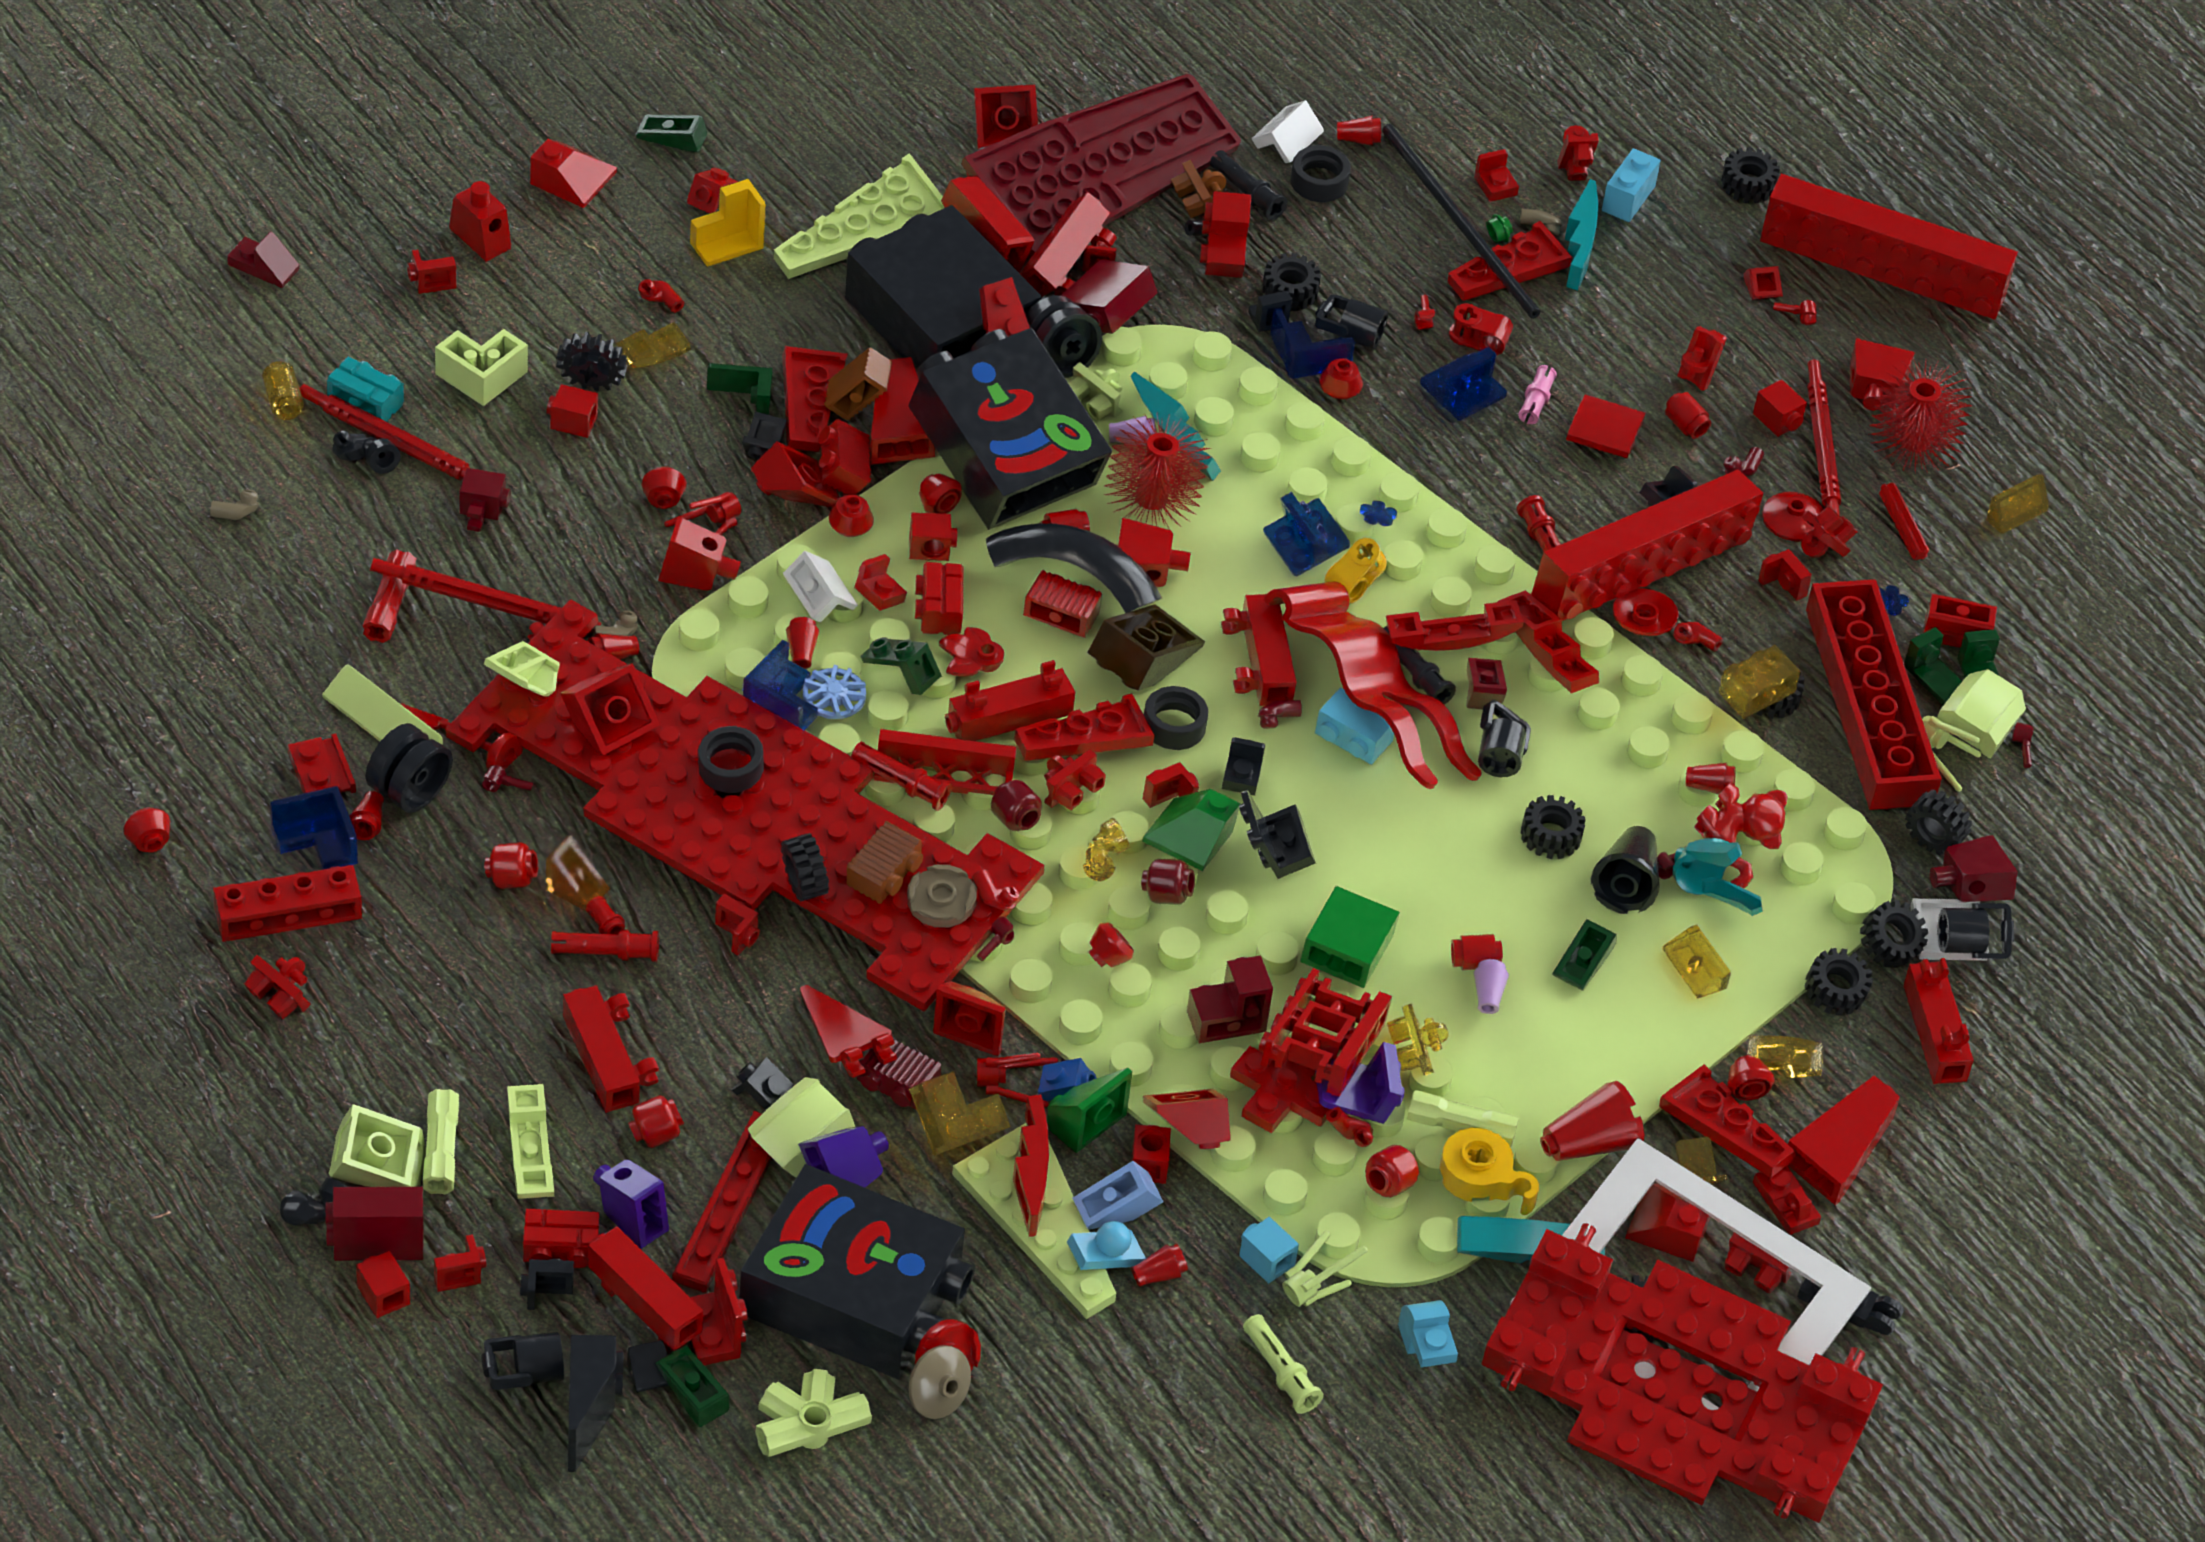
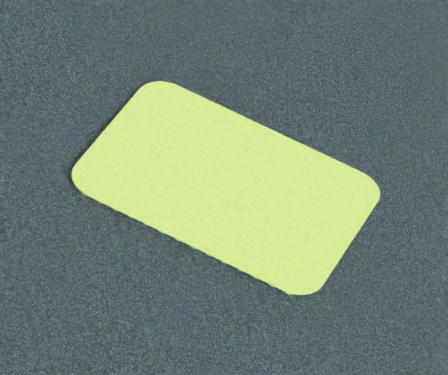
M1174 325L1120 327L1113 334L1106 333L1102 335L1099 354L1088 367L1093 373L1098 369L1103 373L1108 369H1114L1120 375L1118 384L1122 387V391L1120 392L1121 399L1118 406L1122 409V413L1116 417L1109 413L1099 421L1091 417L1112 449L1111 455L1119 453L1112 446L1124 444L1110 443L1109 423H1117L1145 415L1147 418H1153L1130 377L1135 371L1183 405L1189 416L1186 423L1199 432L1205 443L1203 448H1211L1203 451L1215 459L1221 470L1213 481L1206 475V478L1197 480L1204 486V488H1201V485H1199L1198 488L1200 489L1195 490L1202 497L1190 499L1199 504L1200 507L1193 506L1194 503L1192 505L1183 504L1195 514L1188 512V510L1180 509L1182 508L1181 506L1171 502L1173 505L1178 506L1175 508L1185 518L1166 507L1171 516L1177 521L1178 524H1176L1173 519L1171 520L1168 513L1166 515L1165 510L1162 508L1161 513L1166 521L1164 526L1160 512L1158 516V511L1155 510L1157 527L1168 530L1170 528L1173 533L1171 549L1191 552L1188 572L1168 569L1166 585L1157 587L1163 599L1151 605L1156 604L1205 641L1201 649L1156 685L1139 691L1131 689L1124 685L1122 679L1115 673L1100 667L1096 662L1097 660L1087 653L1103 621L1125 614L1113 593L1100 580L1086 570L1069 562L1045 557L1026 558L1005 566L994 567L987 549L986 538L988 536L1021 525L1039 524L1040 521H1043L1046 513L1077 509L1079 512L1085 511L1090 522V532L1106 538L1117 546L1122 518L1125 517L1152 525V510H1149L1147 519L1148 509L1145 510L1144 515L1143 512L1140 514L1143 507L1139 509L1138 503L1132 507L1123 508L1135 500L1111 503L1127 497L1114 495H1131L1133 493L1109 494L1121 491L1114 488H1128L1127 486L1109 488L1112 485L1108 484L1116 482L1113 479H1108L1106 476L1109 475L1111 478L1110 474L1116 472L1108 466L1117 463L1110 457L1096 485L990 530L987 529L962 490L959 503L952 511L947 513L951 514V528H957L958 532L957 547L950 548L949 561L909 559L911 512L926 513L919 496L921 482L927 476L939 473L955 479L935 448V457L911 460L859 495L867 501L874 517L873 526L868 532L858 537L843 536L831 527L829 516H827L737 576L735 580H731L692 606L670 625L662 636L653 658V679L687 697L706 676H709L850 756L860 741L878 750L880 729L957 739L955 734L950 733L946 727L945 714L948 713L949 698L964 695L965 684L979 680L980 690L1031 677L1041 674V663L1052 660L1056 663L1055 670L1063 668L1076 692L1074 711L1080 709L1083 713L1096 709V704L1104 701H1109L1111 704L1120 702L1122 696L1132 693L1144 714L1146 700L1151 693L1162 687L1179 686L1197 692L1205 700L1209 709L1205 735L1198 744L1182 750L1165 749L1153 743V746L1135 749L1096 752V766L1106 774L1105 785L1096 793H1092L1085 786L1080 787L1079 789L1084 792L1083 800L1073 810H1069L1060 803L1053 808L1044 803L1045 798L1049 795L1044 775L1049 772L1047 761L1050 758L1025 761L1014 740L1015 730L978 740V742L1017 747L1012 781L1020 780L1025 782L1042 802L1040 819L1037 824L1028 830H1009L991 811L993 795L951 792L942 809L936 811L932 808L931 803L917 796L914 798L908 796L905 788L898 784L874 781V778L859 795L966 855L971 852L986 833H989L1044 864V874L1006 917L1013 925V941L1006 945L1001 943L984 961H980L977 958V954L995 936L992 933L960 972L988 996L1004 1006L1007 1012L1066 1061L1081 1058L1090 1071L1095 1073L1096 1078L1127 1067L1133 1071L1127 1112L1143 1125L1171 1128L1170 1148L1257 1221L1262 1222L1270 1216L1299 1244L1298 1255L1302 1257L1324 1231H1329V1238L1311 1258L1309 1263L1324 1271L1362 1246H1366L1368 1251L1333 1274L1339 1278L1349 1279L1360 1284L1379 1287L1425 1285L1451 1277L1474 1264L1482 1257L1457 1253L1458 1217L1479 1216L1529 1219L1608 1154L1556 1161L1552 1156L1548 1157L1544 1153L1540 1143L1543 1129L1605 1083L1619 1081L1627 1088L1636 1105L1630 1107L1634 1118L1641 1116L1644 1125L1662 1110L1659 1107L1660 1097L1703 1064L1711 1070L1807 991L1805 990L1807 973L1815 958L1819 957L1821 952L1826 950L1828 953L1830 948H1836L1839 954L1841 949L1844 948L1848 949L1847 955L1850 956L1862 946L1861 939L1866 936L1860 934V928L1864 926L1862 924L1863 920L1884 902L1889 901L1891 903L1893 871L1889 856L1880 837L1859 811L1853 809L1813 779L1811 775L1801 770L1764 742L1758 735L1748 730L1712 703L1706 696L1700 694L1664 667L1657 659L1648 655L1590 610L1578 614L1573 619L1562 621V631L1580 645L1581 657L1599 671L1598 684L1572 694L1552 677L1515 632L1493 642L1470 648L1446 651L1416 649L1427 662L1435 663L1439 667L1440 675L1446 681H1451L1456 686L1455 695L1445 706L1457 724L1466 754L1482 772L1477 781L1469 780L1451 764L1431 720L1422 711L1410 705L1401 704L1414 720L1423 759L1438 779L1434 789L1423 787L1408 772L1402 761L1395 735L1393 742L1371 765L1315 734L1319 710L1340 687L1343 688L1337 663L1332 651L1324 641L1315 635L1295 630L1285 621L1284 625L1297 682L1293 700H1301L1302 714L1301 717H1277L1278 725L1276 728L1263 729L1260 726L1258 713L1264 706H1259L1256 690L1245 694L1235 693L1233 680H1237L1235 668H1251L1244 631L1226 635L1223 634L1221 621H1225L1223 609L1236 608L1242 611L1245 595L1267 594L1273 589L1325 583V575L1331 566L1338 562L1356 541L1362 538H1371L1376 541L1380 551L1386 557L1387 566L1359 600L1349 603L1347 612L1358 618L1376 622L1383 628L1387 626L1386 615L1419 612L1421 621L1484 614V604L1498 602V600L1525 590L1531 594L1538 571L1466 518L1460 511L1454 509L1418 482L1412 475L1406 473L1370 446L1364 439L1350 431L1325 412L1319 405L1313 403L1277 376L1271 369L1265 367L1247 352L1232 344L1227 336L1219 332H1204ZM1072 376L1065 379L1067 382H1069L1074 377ZM1088 396L1080 401L1085 410L1086 403L1091 400ZM1155 421L1156 431L1159 433V426ZM1136 507H1138L1130 516L1129 513L1133 511ZM1153 510V526H1156V521H1155V516H1154V510ZM804 551H807L830 562L858 606L851 610L838 604L821 623L814 620L819 629V636L812 657V665L808 669L801 670L791 665L786 628L794 618H811L783 573ZM886 554L890 558L886 573L907 591L904 603L879 611L854 587L862 562ZM926 562L942 563V565L954 563L964 566L963 621L960 634L964 635L967 627H975L987 632L992 642L999 644L1004 650V661L997 670L993 672L980 671L974 676H955L946 673V669L954 657L939 646V641L947 635H943L942 632L939 634L923 633L921 631V620L915 619L916 599H921V595H915L916 575L923 574V565ZM1042 570H1045L1046 573L1058 574L1065 580L1069 579L1071 582L1075 581L1077 584L1087 585L1096 591H1101L1100 612L1091 629H1089L1086 638L1023 615L1025 597ZM1285 603L1280 604L1282 616L1286 609ZM882 637L927 642L942 677L922 695L911 694L899 666L863 663L861 655L870 648V644L873 641ZM1468 658L1501 660L1507 686V693L1502 705L1526 721L1531 728L1528 749L1525 755H1523L1521 768L1515 775L1500 778L1485 773L1479 766L1478 757L1483 729L1480 728L1483 710L1466 707L1469 688L1466 670ZM1401 664L1404 677L1410 686L1417 692L1427 695L1423 689H1418L1413 684L1412 675ZM834 665H838V668L844 670L851 668L852 673L857 675L866 684V701L862 709L853 716L844 719H827L810 711L803 701L802 693L805 679L812 675L813 670L819 671L833 668ZM836 675V680L843 678V676ZM808 689V694L814 692V691ZM821 699L814 701L813 704L818 703ZM850 701L853 706L858 703V701ZM844 705L839 706L840 712L846 710ZM828 706L823 709L826 711L833 712L831 706ZM1165 710L1156 714L1162 722L1172 726H1186L1195 722L1189 714L1179 710ZM1493 714V719L1498 718L1495 714ZM1067 716L1062 717V718H1058V719H1056V720L1059 721V720L1065 719V718H1067ZM1236 737L1264 743L1265 751L1255 796H1251L1263 817L1296 804L1300 811L1316 863L1278 879L1271 867L1265 869L1258 849H1253L1247 835V831L1251 829L1250 823H1245L1239 809L1233 833L1206 868L1201 871L1188 865V868L1192 869L1195 875L1193 895L1187 897L1186 901L1181 905L1153 903L1147 891L1142 890L1141 878L1143 871L1148 870L1155 859L1176 858L1142 842V839L1173 798L1149 808L1142 799L1146 776L1155 770H1162L1181 762L1187 771L1193 773L1199 783L1198 792L1212 789L1242 804L1244 802L1241 793L1222 789L1232 738ZM1082 754L1073 756H1062V758L1067 759L1068 757H1072L1075 760ZM1726 762L1728 766H1735V786L1739 788L1740 793L1737 802L1740 804L1746 802L1753 794H1766L1773 790L1786 792L1788 799L1784 808L1786 813L1785 824L1781 832L1782 844L1779 849H1768L1759 841L1745 836L1743 832H1739L1736 839L1742 852L1740 857L1752 864L1754 878L1744 889L1761 897L1763 912L1751 916L1739 908L1710 896L1687 893L1680 888L1674 876L1665 880L1659 877L1660 888L1655 902L1642 912L1631 910L1628 911V914H1620L1607 909L1596 899L1594 895L1595 890L1590 879L1593 869L1628 828L1642 826L1652 831L1656 838L1657 857L1661 852H1666L1670 855L1675 853L1679 847H1685L1690 842L1704 839L1694 828L1698 822L1697 817L1708 805L1719 811L1715 805L1719 797L1718 794L1686 787L1687 766L1694 767ZM921 767L927 771V775L930 777L937 774L932 767ZM956 771L951 774L955 781L965 782L972 778L965 771ZM990 774L983 779L990 786H999L1005 783L1006 777ZM1548 795H1554V800L1559 801V797L1562 796L1565 797L1564 803L1568 804L1572 800L1576 803L1574 809L1579 807L1582 809V816H1585L1586 819L1580 847L1578 850L1574 849L1572 855L1568 856L1565 852L1562 859H1558L1557 854H1553V858L1548 859L1546 858L1547 853L1543 852L1541 856L1535 854L1536 848L1530 851L1526 847L1527 842L1523 843L1521 839L1522 834L1520 833L1525 810L1532 800L1536 802L1537 797L1543 796L1544 800L1547 801ZM1553 823L1542 824L1550 830H1564L1559 825ZM1728 866L1722 879L1730 882L1737 878L1740 872L1738 869ZM1335 886L1400 912L1394 935L1365 988H1361L1323 971H1320L1318 980L1322 982L1325 977L1332 979L1330 990L1356 1000H1360L1364 992L1371 994L1370 1000H1374L1379 991L1392 996L1386 1024L1361 1064L1368 1065L1383 1042L1396 1045L1398 1061L1401 1063V1085L1404 1087L1405 1093L1401 1105L1394 1108L1384 1124L1347 1114L1350 1117L1368 1122L1373 1128L1374 1139L1367 1147H1359L1355 1144L1354 1140L1343 1137L1328 1120L1320 1127L1291 1110L1273 1133L1241 1117L1243 1107L1256 1091L1231 1078V1068L1249 1046L1257 1050L1259 1049L1260 1041L1265 1032L1198 1044L1187 1013L1190 989L1198 988L1202 985L1224 983L1227 961L1240 957L1248 958L1261 955L1273 986L1266 1030L1270 1032L1274 1018L1277 1013L1282 1014L1288 996H1294L1300 978L1306 979L1313 967L1300 962L1306 937ZM1588 919L1616 933L1617 940L1610 955L1582 991L1553 976L1552 973L1581 926ZM1109 922L1126 938L1134 949L1133 957L1130 961L1115 967H1110L1108 964L1101 967L1088 952L1092 949L1089 941L1098 924ZM1494 934L1495 940L1502 942V962L1506 966L1509 977L1497 1013L1485 1014L1478 1010L1474 970H1461V967L1452 966L1451 940L1460 939V935ZM1311 1023L1309 1025V1027L1317 1029L1319 1031L1325 1032L1335 1037L1338 1034ZM1213 1088L1228 1098L1231 1141L1220 1142L1221 1147L1200 1149L1199 1144H1194L1145 1105L1143 1103V1095ZM1415 1090L1484 1110H1494L1519 1117L1513 1144L1510 1148L1514 1154L1513 1170L1530 1173L1539 1183L1536 1205L1531 1213L1528 1215L1520 1213L1523 1196L1514 1195L1506 1201L1500 1199L1489 1201V1197L1472 1198V1202L1454 1196L1444 1187L1442 1183L1443 1177L1439 1169L1441 1155L1448 1138L1458 1131L1407 1120ZM1391 1145H1401L1414 1155L1418 1163V1180L1412 1187L1391 1198L1383 1197L1369 1187L1366 1181V1163L1372 1155Z

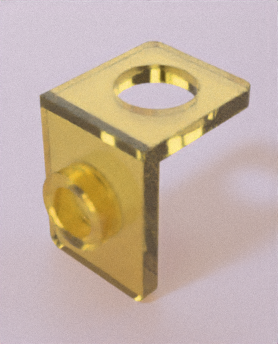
M1709 1137L1680 1140L1675 1143L1678 1163L1711 1185L1728 1180L1727 1174L1717 1176L1711 1139Z

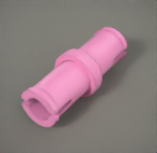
M1541 365L1537 368L1532 384L1526 388V399L1518 414L1522 422L1525 421L1528 413H1530L1527 424H1536L1538 422L1543 405L1549 402L1551 396L1550 389L1557 376L1554 368L1551 367L1548 376H1545L1548 365Z

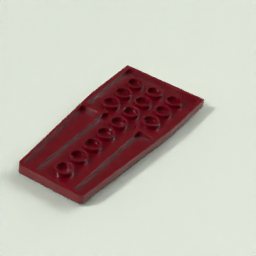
M1185 74L1035 125L965 156L961 165L970 177L978 176L1033 236L1035 242L1028 254L1032 258L1071 202L1083 194L1089 192L1093 197L1100 200L1102 205L1110 212V215L1102 224V227L1172 188L1171 179L1185 172L1182 163L1191 160L1197 172H1200L1211 166L1212 156L1218 161L1221 160L1215 154L1217 151L1223 150L1227 155L1234 153L1238 149L1241 139L1192 75Z

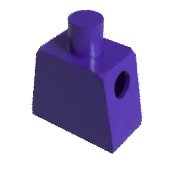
M864 1126L841 1129L802 1141L798 1144L807 1165L864 1188L882 1174L883 1167L878 1155L889 1149L888 1140L882 1132L876 1131L869 1135Z
M624 1160L613 1168L609 1165H602L595 1171L593 1181L600 1186L605 1214L640 1249L669 1231L663 1181L631 1160Z

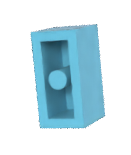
M1633 148L1607 183L1602 211L1630 222L1655 188L1661 160Z
M1341 687L1319 710L1315 734L1371 765L1393 742L1394 733L1385 719L1377 713L1358 707Z

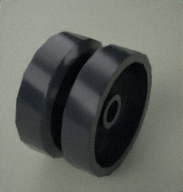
M1053 295L1041 299L1027 312L1026 318L1029 327H1032L1064 378L1073 376V367L1079 362L1087 368L1093 363L1099 354L1102 344V331L1097 321L1083 311L1074 301L1065 296Z
M410 723L401 724L391 730L372 753L366 767L365 779L368 786L379 794L389 797L390 801L408 813L417 812L427 806L445 785L452 770L453 756L449 749L439 742L429 739L428 735Z

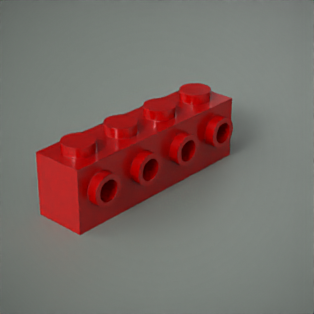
M353 865L336 866L311 872H299L293 875L263 878L257 881L227 884L213 888L214 910L222 942L362 919V897Z

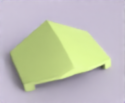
M522 641L486 658L484 665L527 690L549 697L556 689L560 663Z

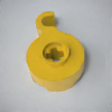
M1482 1128L1463 1129L1450 1136L1443 1147L1439 1168L1443 1177L1442 1183L1448 1191L1458 1198L1472 1202V1198L1489 1197V1201L1494 1199L1506 1201L1514 1195L1523 1196L1520 1213L1528 1215L1535 1208L1539 1192V1183L1532 1174L1513 1170L1514 1154L1509 1144L1499 1134Z

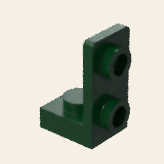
M709 363L707 367L706 388L711 391L751 394L750 404H756V412L769 415L773 368Z
M1934 627L1910 640L1904 666L1944 706L1962 681L1938 658L1944 635Z
M1996 629L1964 633L1957 659L1965 678L1970 673L1986 669L1999 676L1994 663L2000 641Z
M882 637L873 641L870 644V648L861 655L863 663L899 666L911 694L922 695L942 677L927 642Z

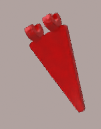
M808 985L800 988L802 999L831 1063L841 1061L849 1076L854 1078L866 1073L865 1068L859 1062V1059L863 1058V1051L873 1048L877 1058L884 1065L897 1060L896 1054L890 1048L895 1042L892 1037V1031L889 1028Z

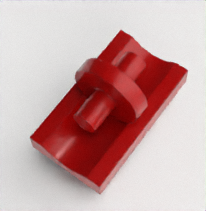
M1577 125L1570 126L1564 132V144L1557 160L1558 169L1566 168L1569 181L1586 180L1588 175L1587 168L1593 163V155L1599 142L1598 133L1589 135L1585 128Z
M1701 326L1695 328L1688 349L1682 355L1681 367L1677 376L1693 382L1702 391L1708 389L1726 343V336L1715 330L1708 331Z
M1828 505L1817 516L1809 510L1802 516L1805 522L1815 528L1807 532L1801 541V548L1806 555L1812 558L1820 557L1825 554L1828 547L1843 557L1851 551L1845 543L1857 533V530L1846 517H1840L1831 506Z
M1089 749L1075 760L1072 757L1064 759L1057 755L1051 757L1047 761L1049 772L1044 775L1049 795L1045 798L1044 803L1050 808L1060 803L1069 810H1073L1083 800L1084 792L1079 789L1080 787L1085 786L1092 793H1096L1103 788L1106 774L1096 766L1097 754Z
M258 955L250 961L255 970L244 982V986L259 1000L272 987L275 988L277 993L267 1002V1005L279 1017L284 1019L297 1007L305 1012L311 1005L303 997V992L294 985L296 982L303 986L308 979L303 975L305 962L300 958L293 957L288 961L282 957L279 958L275 964L280 969L279 972Z
M1735 1232L1729 1240V1252L1725 1261V1269L1741 1277L1749 1264L1757 1267L1760 1270L1754 1279V1285L1768 1294H1771L1781 1281L1787 1283L1791 1276L1788 1266Z

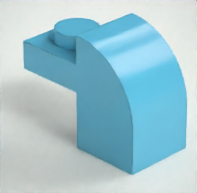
M1442 1300L1404 1305L1400 1312L1398 1326L1407 1354L1416 1353L1421 1368L1455 1363L1457 1361L1458 1352L1448 1325L1450 1314Z

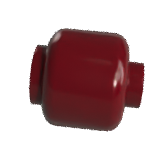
M1020 780L1008 781L996 788L991 801V811L1009 830H1028L1037 824L1040 819L1041 799L1025 782Z
M1155 859L1149 869L1143 871L1141 886L1143 891H1147L1153 903L1181 905L1186 901L1187 897L1193 895L1195 875L1194 871L1189 869L1187 863L1183 860Z

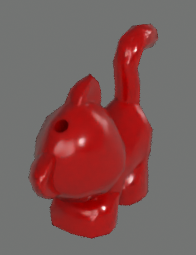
M1730 783L1718 795L1719 800L1715 805L1719 811L1708 805L1697 817L1698 822L1694 826L1704 839L1716 838L1734 843L1738 833L1743 832L1745 836L1759 841L1768 849H1779L1782 844L1781 832L1785 824L1786 813L1784 808L1787 804L1788 796L1782 790H1773L1766 794H1753L1746 802L1740 804L1737 802L1740 797L1739 788ZM1739 857L1729 865L1740 872V875L1731 880L1730 883L1746 888L1754 878L1752 864Z

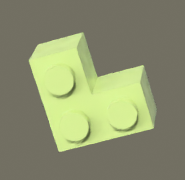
M505 329L501 330L482 346L457 330L435 347V374L483 406L528 372V344Z

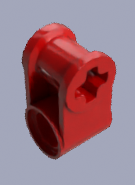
M1468 303L1460 304L1454 309L1453 317L1455 323L1452 324L1449 330V337L1454 343L1492 356L1503 353L1513 330V323L1508 317ZM1468 313H1470L1469 321L1466 320ZM1464 329L1463 336H1460L1461 330Z

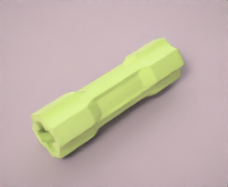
M435 1089L428 1094V1130L426 1157L424 1158L423 1189L430 1194L446 1195L454 1190V1153L459 1113V1094L451 1089Z
M1415 1090L1407 1120L1454 1131L1468 1128L1487 1129L1499 1134L1511 1147L1519 1117L1494 1110H1484Z

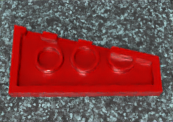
M785 346L782 357L785 416L788 423L786 427L788 447L797 450L820 451L821 444L818 442V437L822 429L827 426L831 410L824 404L826 402L827 389L829 388V379L844 368L847 353Z
M1705 1064L1660 1097L1659 1107L1770 1178L1793 1161L1794 1150L1766 1123L1760 1124L1753 1117L1754 1111L1745 1103L1740 1105L1731 1096L1732 1090L1725 1083H1717L1711 1077L1712 1071Z

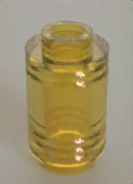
M273 362L262 372L272 413L281 420L294 419L301 414L304 406L294 368L287 362Z

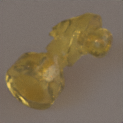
M1111 818L1100 825L1099 833L1092 839L1093 844L1088 843V850L1085 851L1083 870L1094 881L1102 882L1108 880L1113 875L1116 867H1114L1113 860L1108 856L1109 851L1118 855L1130 848L1128 839L1115 818Z

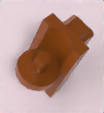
M1188 160L1182 163L1185 172L1172 178L1171 181L1179 198L1193 191L1195 192V194L1182 199L1184 208L1191 219L1205 213L1206 202H1212L1211 196L1214 191L1222 192L1226 185V179L1221 172H1211V170L1204 171L1203 178L1201 179L1192 161Z

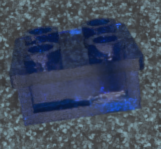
M1490 347L1477 353L1464 355L1420 379V385L1459 421L1507 396V390L1492 377L1497 354Z
M1292 492L1280 498L1284 516L1263 528L1264 535L1295 577L1351 546L1349 539L1319 498L1306 504L1303 500L1299 502Z

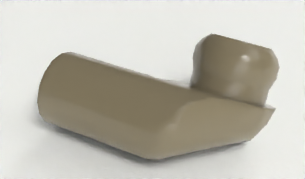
M1521 209L1520 224L1533 225L1541 221L1554 237L1560 234L1562 222L1559 217L1542 210Z
M243 490L240 493V500L235 503L213 500L210 516L240 520L257 510L259 506L257 502L258 493L254 490Z
M623 611L619 615V620L612 627L595 625L592 630V637L596 633L632 636L638 627L636 623L637 615L632 611Z

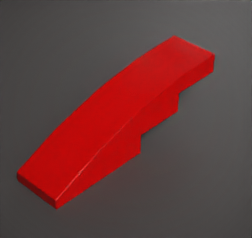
M1526 590L1498 600V602L1518 601L1523 619V627L1515 633L1552 677L1571 694L1599 683V671L1581 657L1580 645L1562 631L1561 618Z
M1041 1094L1027 1096L1025 1112L1027 1126L1021 1127L1019 1142L1021 1157H1015L1013 1182L1029 1237H1034L1037 1234L1044 1207L1049 1162L1048 1124Z

